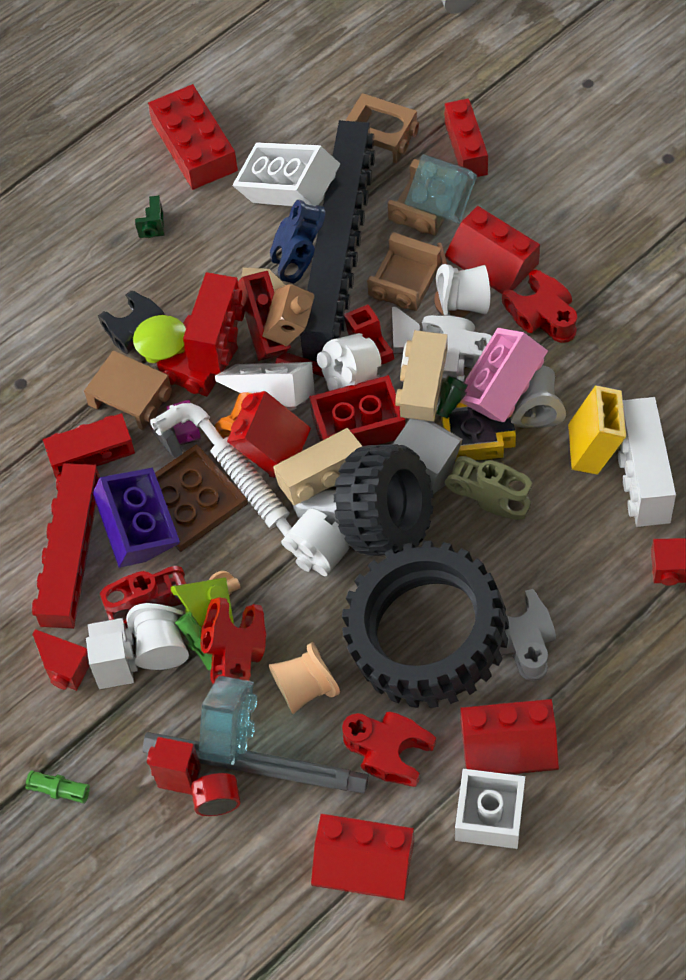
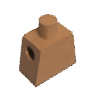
M292 284L276 289L262 337L288 346L305 330L314 294Z

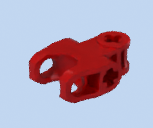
M533 269L528 273V283L535 294L522 296L511 289H507L502 293V304L526 332L533 333L540 327L553 340L560 343H566L575 338L577 332L575 325L577 313L574 308L569 306L572 303V296L568 289L555 278Z
M171 566L155 574L140 571L105 586L100 592V596L109 620H114V615L117 611L130 610L139 604L152 603L169 607L183 604L179 598L173 595L170 588L172 585L186 584L183 568ZM114 591H120L124 594V598L118 602L112 603L107 600L110 593ZM124 620L125 626L128 628L127 620Z
M221 597L211 599L205 621L202 625L200 647L203 653L212 654L210 672L212 684L222 691L243 687L248 683L251 676V662H260L265 652L266 629L263 608L261 605L256 604L246 606L238 628L231 622L227 599Z
M386 712L382 722L367 717L364 714H351L344 720L342 725L344 745L351 752L364 756L360 766L365 772L386 782L412 787L417 786L420 780V773L415 768L402 762L399 755L407 748L413 747L424 751H433L436 745V737L432 733L416 724L412 719L394 712Z

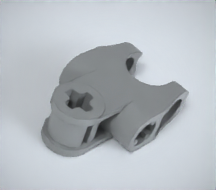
M530 589L525 591L526 613L520 617L507 616L509 629H506L505 632L508 637L507 648L500 647L499 651L502 656L510 653L513 654L518 671L523 678L529 681H538L546 675L548 669V652L545 643L555 641L556 634L548 609L541 602L535 590Z

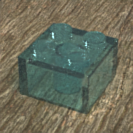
M422 154L404 204L436 215L438 218L459 224L477 175L469 169Z
M224 676L217 677L202 704L199 744L200 759L235 765L239 755L245 753L248 738L252 739L255 730V721L251 720V712L255 711L257 704V694H253L254 682Z

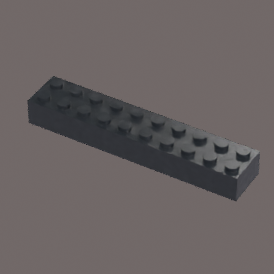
M339 120L332 156L340 163V166L336 171L335 178L325 192L323 202L325 218L317 234L307 291L314 294V300L307 326L300 334L303 358L317 362V355L319 352H322L324 345L330 340L340 338L341 332L346 331L344 313L345 310L350 308V294H348L349 288L353 289L354 273L351 272L352 267H357L358 252L355 250L356 246L360 247L361 231H359V227L364 226L365 210L362 209L363 205L367 206L369 192L366 190V187L371 185L372 170L369 169L370 166L375 164V150H371L374 147V133H370V122Z

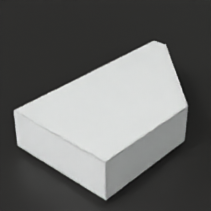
M392 307L394 353H403L407 340L412 341L414 330L420 331V325L397 307Z

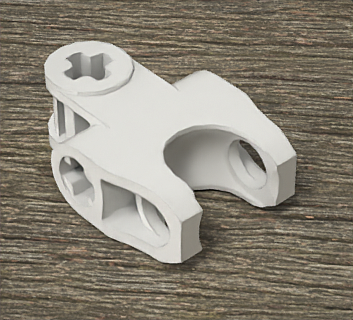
M430 315L424 317L422 321L423 331L448 334V347L460 348V359L465 360V367L469 368L474 367L486 348L484 340L488 344L492 338L487 333L474 332L475 325L470 320L461 317Z

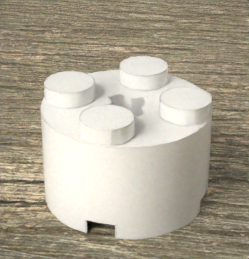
M358 333L330 340L324 345L322 352H319L317 355V363L322 368L329 391L350 385L354 386L358 383L380 377V375H377V367L381 366L380 353L370 338L365 339L362 336L363 334Z
M308 509L285 535L281 543L297 557L296 563L301 569L307 572L313 569L321 575L327 576L347 553L350 545L345 541V535L340 532L338 523L334 522L331 525L324 520L327 515L318 510Z

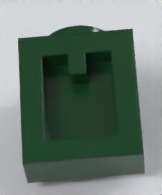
M149 196L150 207L145 208L146 217L135 219L139 238L165 236L164 211L160 196Z

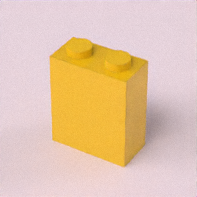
M595 385L569 422L572 470L598 475L626 438L621 390Z

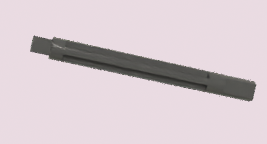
M147 732L144 737L143 753H148L151 746L155 747L157 738L162 737L194 744L201 764L343 791L365 793L368 785L369 774L354 772L349 769Z

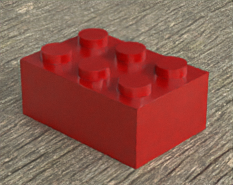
M205 273L183 337L189 370L217 375L222 372L224 365L227 366L229 364L231 356L230 346L231 343H235L237 340V325L239 321H243L245 315V306L241 304L243 291L239 289L237 277Z
M389 375L361 382L354 386L350 385L309 396L311 415L320 442L348 428L362 446L380 445L395 441L405 427V418L400 416V406L395 405L396 393Z

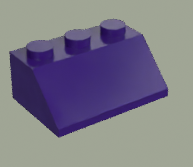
M153 467L99 478L93 491V496L119 568L147 562L180 543Z

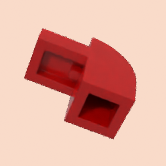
M368 304L344 314L348 335L360 333L363 334L362 336L365 339L370 338L378 348L381 365L395 360L392 349L382 336L380 321Z

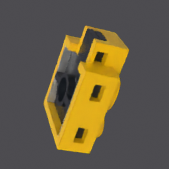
M459 403L448 419L442 417L443 428L463 439L456 460L460 456H466L475 461L504 458V448L516 446V432L514 423H511V416L505 422H500L488 418L463 403Z

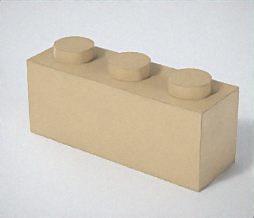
M414 330L412 341L407 340L405 357L409 358L407 365H402L400 381L404 382L403 389L397 390L395 405L400 406L401 417L434 422L448 351V334Z
M346 428L273 466L278 485L293 506L308 500L312 496L335 485L336 478L340 476L338 471L341 465L346 462L345 459L357 448L362 447V445L350 430Z

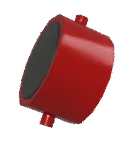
M216 773L206 775L195 780L191 785L194 810L198 815L219 816L237 809L241 804L237 779L232 774Z

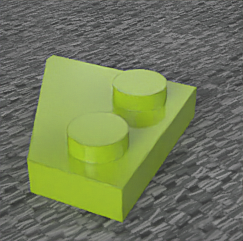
M226 577L170 587L173 595H177L186 609L184 611L186 613L191 612L201 628L211 599L218 597L227 599L229 603V616L234 624Z

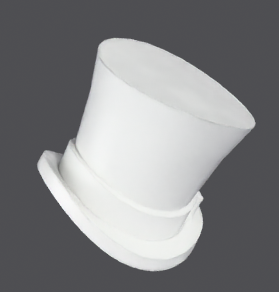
M449 264L441 265L436 273V285L444 316L450 315L449 311H456V309L487 314L490 306V284L486 266L482 265L458 271L457 268H453Z
M152 603L139 604L129 610L126 620L129 630L136 637L135 665L144 669L164 670L177 667L186 662L189 653L182 640L179 628L175 624V621L184 614L183 611Z

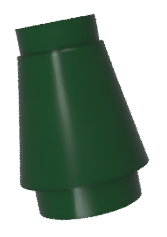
M450 375L447 376L446 380H442L436 414L448 419L449 415L467 394L465 390L468 384Z

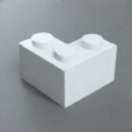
M123 618L88 624L89 637L86 638L88 659L98 688L104 689L134 683L133 672L138 671V668L134 662L135 654H133L131 646L134 645L133 633L129 628H126Z

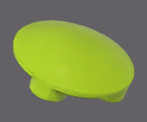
M158 315L148 318L137 327L133 337L134 346L138 353L145 357L147 362L157 363L160 360L173 357L185 351L183 337L186 328L180 320L172 316Z

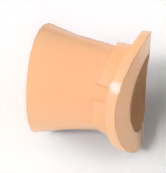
M314 642L307 645L308 652L302 654V657L269 664L271 674L293 715L317 696L326 694L328 697H335L340 694L339 686L321 659Z

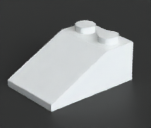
M312 362L235 364L215 375L217 382L239 393L266 391L290 411L297 409L296 406L306 403L309 396L315 394Z

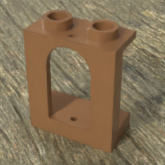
M362 93L345 121L367 122L372 114V110L401 119L404 124L403 128L396 133L390 134L370 128V133H374V146L392 151L393 163H397L400 156L406 154L410 139L418 133L417 111Z

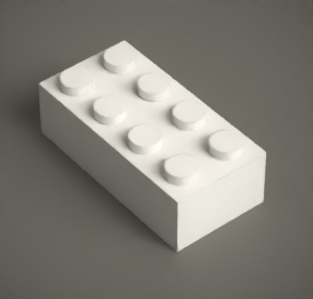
M256 143L232 186L252 203L293 206L296 200H303L306 204L316 206L323 200L329 184L335 178L340 163L322 146Z
M655 397L623 400L626 438L620 444L621 451H618V462L620 468H625L626 475H623V487L625 492L630 493L631 499L628 500L629 516H634L636 527L671 523L676 492Z

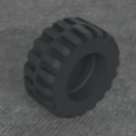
M398 444L359 447L345 459L346 462L341 465L338 471L340 476L336 478L335 487L337 489L336 494H334V502H336L335 517L339 520L340 524L338 527L340 532L345 535V541L360 554L380 556L385 555L384 553L390 549L396 554L404 550L403 544L412 542L414 548L418 547L419 543L426 536L425 531L429 529L431 524L429 520L430 515L433 514V506H431L433 490L430 489L431 479L430 475L425 471L427 468L424 462L419 460L420 456L409 447Z

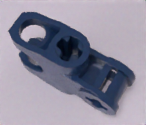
M296 200L291 208L289 217H286L280 223L270 249V258L273 264H279L278 275L281 281L294 284L302 278L308 268L315 250L313 242L325 218L323 206H313L306 204L303 200ZM280 248H282L281 258L276 256V252ZM294 263L298 266V270L293 275L284 274L289 264Z

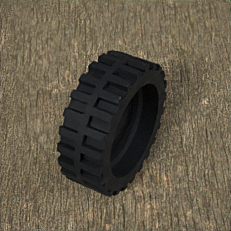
M423 541V547L414 548L412 542L403 544V551L394 554L393 550L390 549L384 553L386 559L380 563L373 560L368 564L370 572L365 577L359 574L354 580L358 588L355 592L348 591L346 600L350 605V609H343L342 619L347 627L342 628L343 637L348 643L347 648L367 682L370 681L374 689L381 695L386 692L390 700L398 704L401 698H405L409 707L415 708L419 707L420 701L427 702L430 708L439 707L438 701L448 699L450 704L459 701L457 698L458 694L467 691L471 695L476 692L477 689L474 684L480 679L487 682L492 677L489 670L491 665H500L503 658L499 649L500 647L507 648L508 637L505 632L506 629H509V620L505 613L506 607L491 573H487L484 564L478 558L473 562L469 551L461 548L456 553L452 544L445 542L442 543L441 548L434 547L432 541ZM429 584H444L464 591L473 604L475 623L466 641L454 653L435 663L410 666L392 661L383 652L377 637L378 626L387 608L399 596L411 589Z

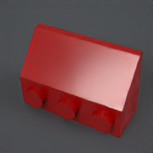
M477 206L460 223L445 253V257L463 270L485 265L490 287L502 294L507 289L514 290L528 276V273L539 264L540 244Z
M552 699L460 708L466 769L502 774L559 770L557 734Z
M320 814L314 846L311 886L404 901L415 841L414 828Z

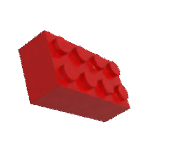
M193 84L148 102L152 124L192 190L238 171L235 150Z

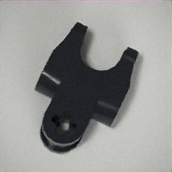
M130 291L125 295L128 299V305L133 311L130 315L118 318L107 311H103L98 315L101 326L109 335L113 344L125 354L135 349L133 342L134 333L143 321L154 316L165 315L163 310L151 299L140 295L136 291Z

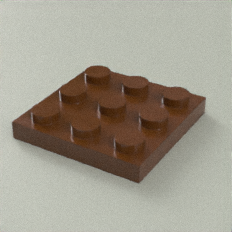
M197 444L155 472L180 541L175 546L179 552L185 550L248 505L247 498Z

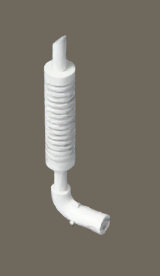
M192 403L170 405L169 410L150 420L152 428L154 430L158 428L156 431L158 435H162L181 422L183 424L188 420L192 421L196 427H201L214 444V447L211 449L212 455L221 463V466L231 476L237 487L241 489L244 496L248 498V501L258 511V514L262 515L261 518L265 520L266 525L270 529L277 526L284 536L291 530L292 527L286 520L290 512L283 506L282 502H279V498L276 497L272 489H269V485L266 484L265 480H262V476L259 475L255 467H252L253 465L249 462L248 458L227 442L229 437L222 438L209 421L210 416L200 406Z

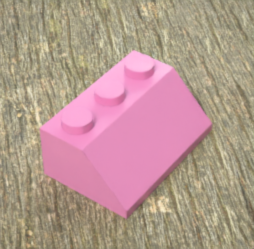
M497 328L464 383L468 384V387L465 390L467 394L461 400V403L490 419L505 422L513 414L515 404L520 396L529 388V382L534 373L542 367L548 350L524 332Z

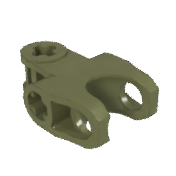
M460 456L455 461V468L452 474L445 481L446 486L452 492L477 500L481 509L498 516L514 520L525 519L531 507V501L527 497L532 488L530 478L496 461L489 460L479 463L472 458ZM513 481H520L525 485V488L521 491H516L509 484ZM510 500L519 501L524 507L520 511H512L508 507V502Z

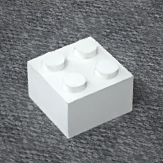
M463 769L455 825V841L518 849L525 776Z

